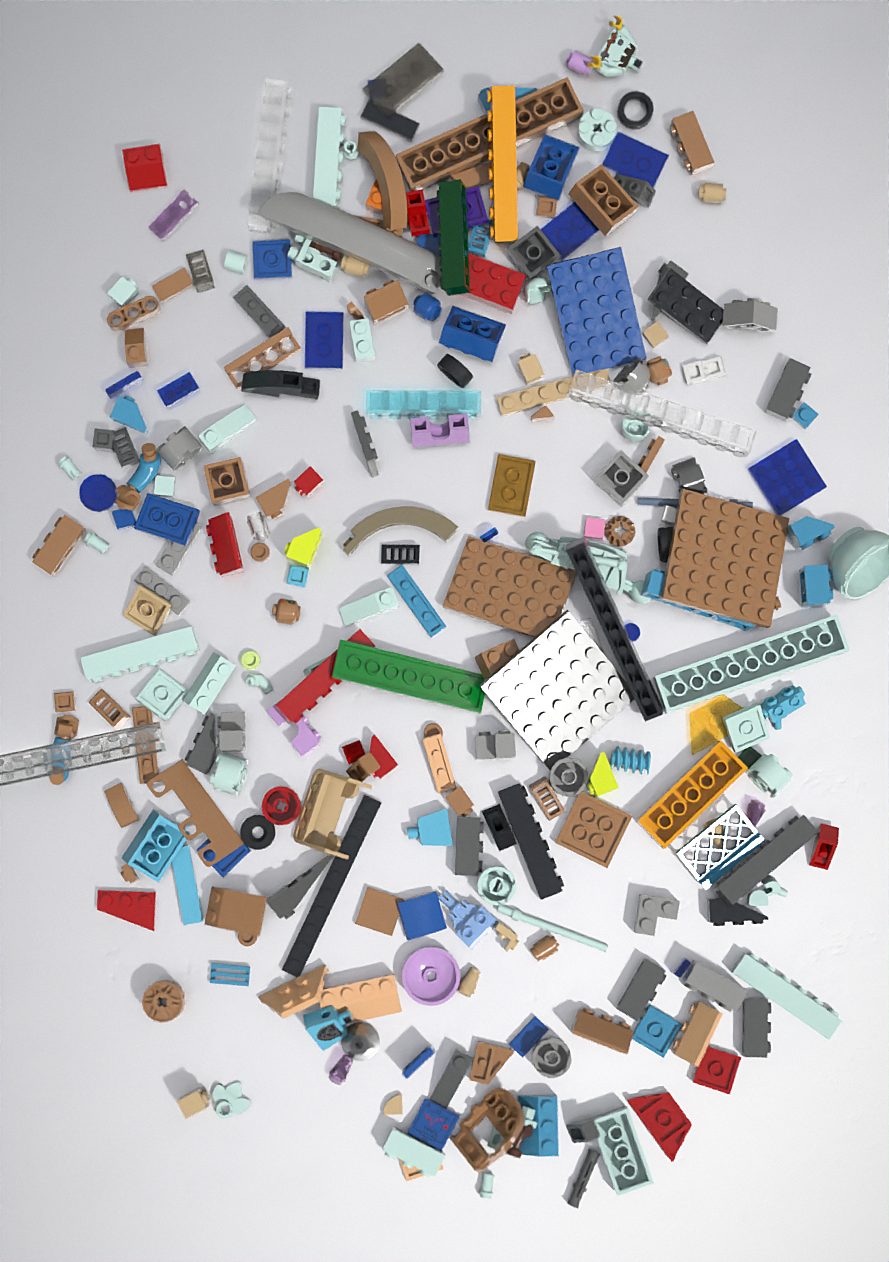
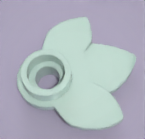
M239 1082L229 1085L226 1089L219 1084L215 1087L213 1099L216 1103L215 1112L218 1117L226 1119L231 1117L232 1114H242L250 1106V1100L241 1098L242 1086ZM222 1105L228 1106L227 1112L221 1110Z

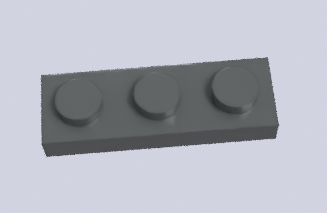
M248 285L233 297L269 338L286 328Z

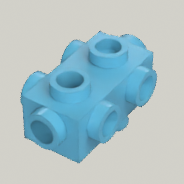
M793 685L783 688L780 693L766 698L760 704L764 718H768L774 723V729H782V718L787 717L788 714L806 704L803 698L805 693L800 686L796 688Z

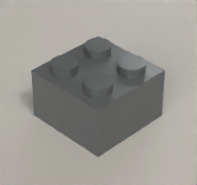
M538 226L507 248L508 256L519 270L526 275L528 281L541 275L547 270L546 265L558 262L561 256Z

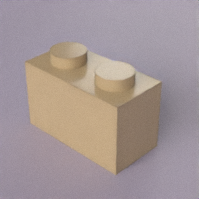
M200 1087L181 1097L177 1103L185 1119L206 1109L210 1105L209 1100L211 1098L207 1090H203Z

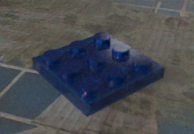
M797 439L748 468V471L773 511L780 516L827 488Z

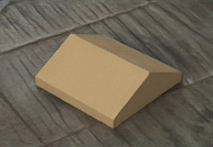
M139 584L123 616L155 636L168 617L172 603Z

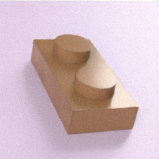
M660 436L656 440H651L647 447L650 452L647 457L643 455L638 463V466L646 473L665 440Z

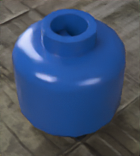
M423 293L421 296L418 295L413 301L414 313L426 321L437 319L442 311L441 302L429 293Z

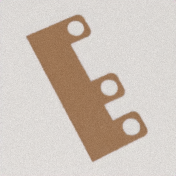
M183 759L147 782L148 788L157 798L173 789L192 816L178 825V829L187 840H192L202 832L209 838L211 843L198 851V856L205 866L211 867L244 844ZM160 780L165 784V789L162 792H156L153 789L155 781ZM193 823L196 826V832L192 835L186 834L184 831L185 824ZM208 849L213 850L216 854L213 861H206L203 857L204 851Z

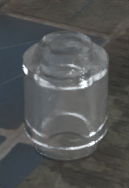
M261 512L248 515L247 525L252 539H257L258 542L266 540L271 532L265 516Z

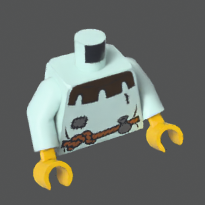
M613 16L616 19V24L613 21H609V26L616 27V30H612L599 56L590 57V59H593L594 64H587L589 68L595 67L598 72L606 77L624 75L628 67L639 71L643 64L642 60L634 57L638 47L631 33L624 26L620 16Z

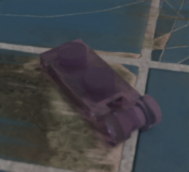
M186 190L181 191L177 198L148 226L161 241L199 203L188 196L189 193ZM183 201L187 204L184 209L180 206Z

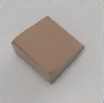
M544 406L531 415L530 420L532 422L554 420L555 416L547 406Z

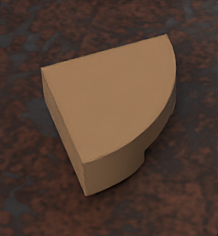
M351 301L346 307L347 311L355 320L365 319L360 310Z

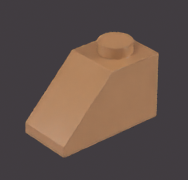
M144 328L125 330V353L129 368L148 366Z
M289 478L255 497L268 519L272 518L274 520L280 517L282 511L285 510L291 488Z

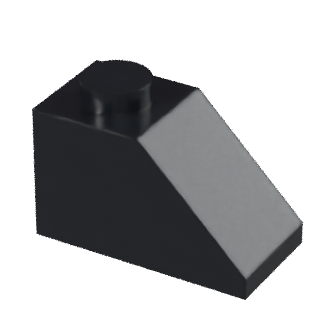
M500 804L482 811L499 851L517 844Z

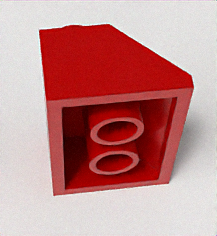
M227 512L208 519L209 525H206L208 536H212L213 540L210 548L212 555L216 554L217 562H214L216 573H220L221 577L244 573L232 516Z

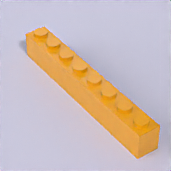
M491 86L490 90H487V102H490V110H487V121L490 122L491 127L487 132L488 141H491V149H488V161H491V168L488 169V179L492 180V188H489V199H492V207H489V218H492L489 235L490 238H493L494 242L518 241L515 86Z

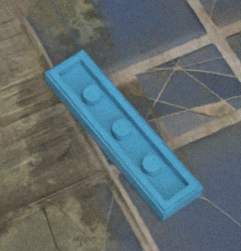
M403 565L387 575L431 638L447 627Z

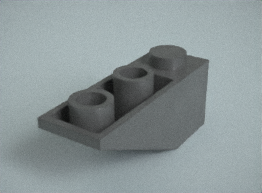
M213 713L205 716L202 722L204 728L201 733L198 732L193 741L195 746L193 750L188 751L185 757L187 766L206 775L209 774L216 760L215 714Z

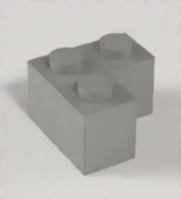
M748 298L747 301L732 300V303L724 304L723 326L733 330L750 328L759 332L776 331L778 308L770 306L768 302H759L757 298Z
M221 712V717L217 719L218 728H221V731H219V735H216V747H219V750L222 752L246 751V713Z
M499 730L498 734L491 735L490 732H479V736H475L476 760L516 757L515 733H510V730Z
M640 894L634 932L655 936L657 918L677 920L680 901Z

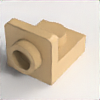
M498 922L495 927L497 930L496 935L503 940L510 939L504 950L508 952L511 949L513 951L519 942L517 940L518 935Z

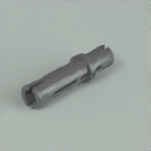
M591 1149L588 1150L577 1181L572 1185L573 1191L567 1202L568 1205L579 1208L583 1194L588 1190L586 1187L600 1153Z

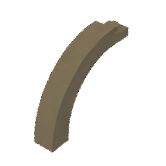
M411 506L388 508L366 517L350 530L355 537L353 539L350 537L343 544L345 547L343 552L349 557L369 536L391 526H417L434 533L445 543L459 527L445 516L425 508Z

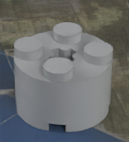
M184 426L177 434L173 432L166 438L168 442L160 445L156 451L175 471L185 465L187 460L196 456L202 449V445L189 429Z
M563 758L552 766L549 772V783L557 794L565 797L575 796L581 793L587 786L588 772L585 765L578 759ZM571 772L573 774V781L569 780L566 782L564 780V773L569 774Z
M547 1037L541 1039L534 1046L532 1062L535 1069L542 1076L557 1078L566 1073L570 1068L572 1061L571 1052L562 1040L555 1037ZM554 1053L557 1059L549 1062L547 1055Z

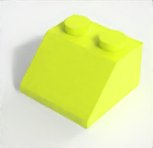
M316 528L293 538L291 543L288 542L284 551L287 560L305 568H310L323 535L322 529Z
M605 752L598 754L588 778V791L590 795L594 794L595 797L619 788Z

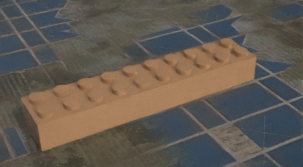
M568 77L515 100L516 147L583 116L584 110ZM487 114L396 154V160L409 190L425 189L449 178L453 174L488 160V149H491V141H488L487 132L491 127L490 122L487 121Z

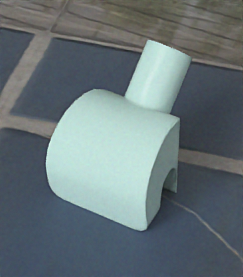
M768 875L761 881L765 888L763 890L768 896L776 894L784 898L787 896L788 890L781 888L775 877Z

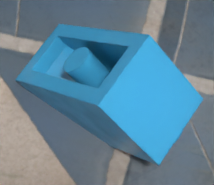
M119 396L110 418L115 422L147 435L148 429L138 405L134 403L135 399L129 396H124V398Z

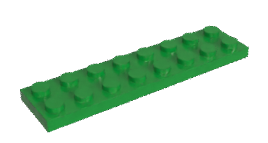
M345 640L339 641L331 678L478 714L482 711L485 692L479 685L485 680L480 673Z

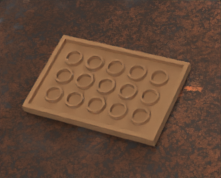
M468 536L442 606L445 609L535 638L562 615L577 573L573 569L568 568L566 570L562 566L551 564V562Z

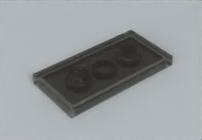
M418 43L367 84L362 91L388 118L441 75L444 69Z

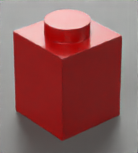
M310 466L294 481L296 485L294 489L300 496L305 495L308 498L324 483V480Z

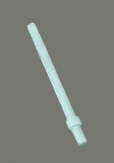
M499 905L497 912L510 916L512 920H520L603 952L607 951V944L522 913L519 909L514 908L513 910Z

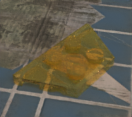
M723 694L690 712L691 754L694 755L727 737L728 733L723 717L741 710L743 707Z

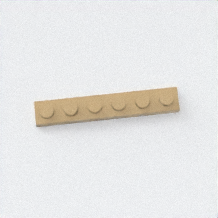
M603 369L497 397L501 416L608 388L612 384L608 370Z

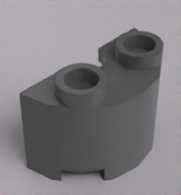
M695 457L672 465V475L674 479L678 478L681 484L678 486L679 492L682 489L701 494L707 493L708 489L704 484L705 478L700 465L696 463Z

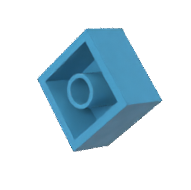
M828 564L802 567L799 570L802 608L824 607L830 604V600H833V589L829 588L832 573L831 569H828Z

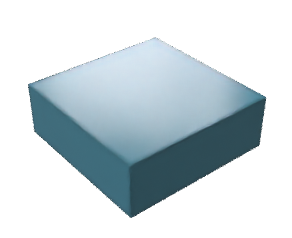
M290 565L286 584L305 588L309 568Z

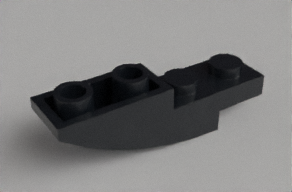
M252 371L243 373L241 391L273 397L285 394L318 400L320 379L303 377V373L294 371Z

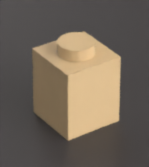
M528 353L520 357L517 365L526 385L544 378V372L536 354L530 355Z

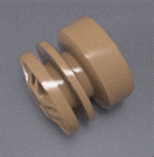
M158 981L149 986L144 992L142 999L143 1010L153 1021L160 1023L169 1022L178 1017L184 1010L186 1004L185 992L175 981ZM160 997H161L162 999L165 998V997L167 998V1001H166L167 1006H166V1005H162V1006H161V1005L159 1004L160 1001H161V1000H160Z

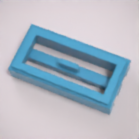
M211 963L210 983L249 986L250 967ZM215 968L246 970V974L216 972ZM215 976L245 978V982L214 978Z

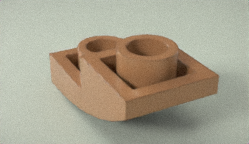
M119 783L104 791L121 828L139 820L124 784Z

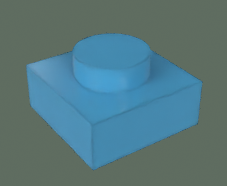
M804 402L794 413L792 419L806 430L819 414Z

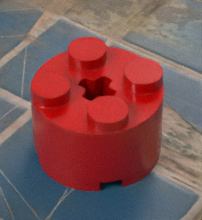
M274 787L265 794L262 800L261 808L263 815L273 824L288 825L294 822L300 815L301 800L298 794L290 788ZM279 801L286 803L287 806L284 807V811L277 809L276 806L279 805Z

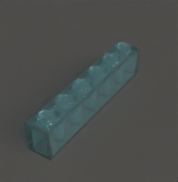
M366 390V415L370 416V419H382V416H389V419H401V416H408V419L427 416L431 420L439 419V416H446V419H449L448 415L466 413L468 414V420H475L477 417H481V391Z

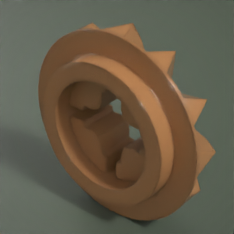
M624 516L613 517L605 527L607 540L615 546L629 544L634 539L636 532L634 523ZM620 523L622 529L628 531L622 533L621 539H619L618 532L612 531L618 529Z

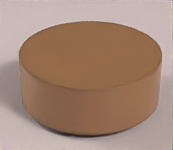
M259 542L252 546L250 554L255 561L264 562L269 558L270 550L266 544Z
M435 723L428 724L424 729V737L441 733V736L443 735L442 728Z
M238 933V940L243 946H251L257 941L258 936Z

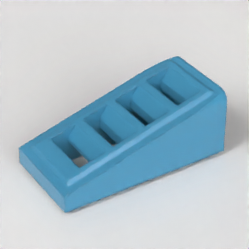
M488 219V223L485 224L492 226V220ZM478 225L473 227L468 244L470 254L485 257L490 241L489 228ZM477 229L488 233L487 235L478 233ZM475 236L484 238L486 240L485 242L475 239ZM473 243L483 245V248L473 246Z

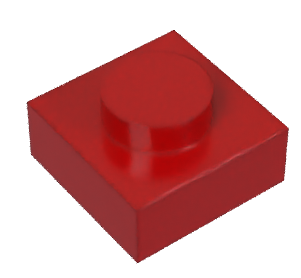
M360 740L342 747L348 764L356 762L365 755Z

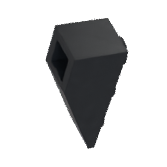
M721 898L707 899L708 922L713 923V926H725V922H733V925H744V921H752V924H764L763 920H768V916L737 902L728 907Z

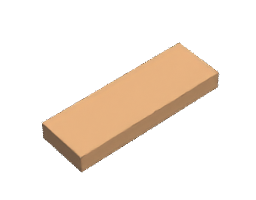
M441 733L422 738L438 794L457 789Z

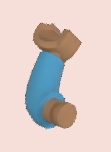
M146 443L142 446L139 466L127 481V486L121 485L115 489V493L120 495L116 498L115 503L122 510L128 509L132 511L138 506L140 502L139 493L154 479L161 467L160 454L152 443Z
M65 714L64 716L57 717L54 735L60 737H55L47 767L50 782L54 785H60L69 776L70 756L74 741L69 738H76L79 720L73 718L72 715Z

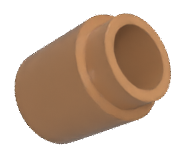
M547 935L533 944L534 947L530 950L537 961L540 962L541 960L545 961L558 952L557 947L560 945L554 936L550 938Z

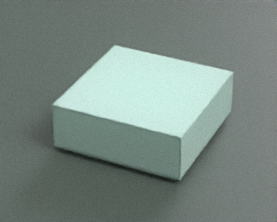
M156 475L154 495L174 497L175 477Z

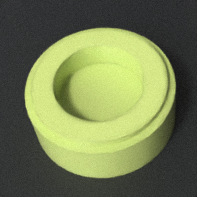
M246 651L241 656V664L247 670H254L260 664V657L254 651Z

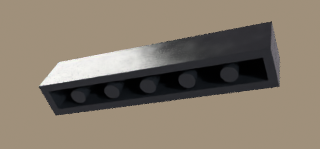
M520 783L498 791L540 900L562 892L561 887L564 886L561 876H556L554 871L557 868L553 857L549 858L547 851L550 848L546 839L542 841L540 833L543 831L539 821H534L532 815H535L532 804H528L525 797L528 796L525 786H520Z

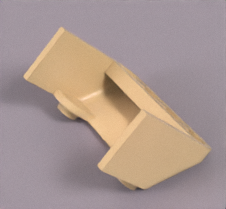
M317 769L312 776L294 830V841L316 850L348 859V855L338 852L341 842L339 836L334 834L345 798L352 799L357 795L359 786L371 789L372 785L323 769Z

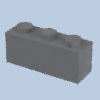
M790 358L764 413L784 422L788 417L792 418L796 410L793 406L796 400L800 401L804 392L801 388L804 383H808L812 375L809 373L811 367Z
M457 817L455 875L478 876V872H482L483 861L479 860V853H483V841H480V833H484V822H480V818Z
M644 958L616 1009L636 1021L639 1018L643 1019L648 1010L645 1008L647 1003L654 1000L657 994L655 991L658 984L662 985L667 976L664 974L666 970Z
M745 997L742 1002L743 1057L768 1058V1053H771V1041H768V1034H771V1022H768V1014H771V1002H768V998Z

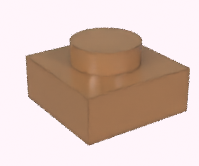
M126 863L121 867L123 871L120 873L126 882L129 881L132 884L139 880L132 866Z

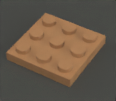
M581 792L578 794L555 843L608 868L632 816Z

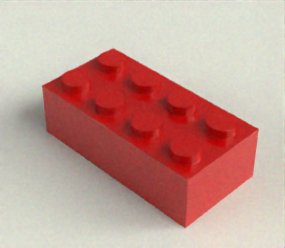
M469 253L470 293L459 295L512 314L526 275Z

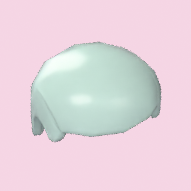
M535 277L524 286V295L526 301L530 304L544 301L546 292H552L550 280L544 277Z
M629 414L625 419H622L621 432L629 441L638 442L648 436L650 424L640 414Z

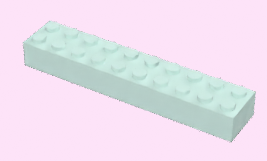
M836 614L657 675L653 679L665 714L829 659L850 650Z

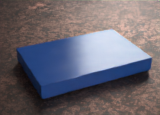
M147 493L134 529L187 546L200 510Z

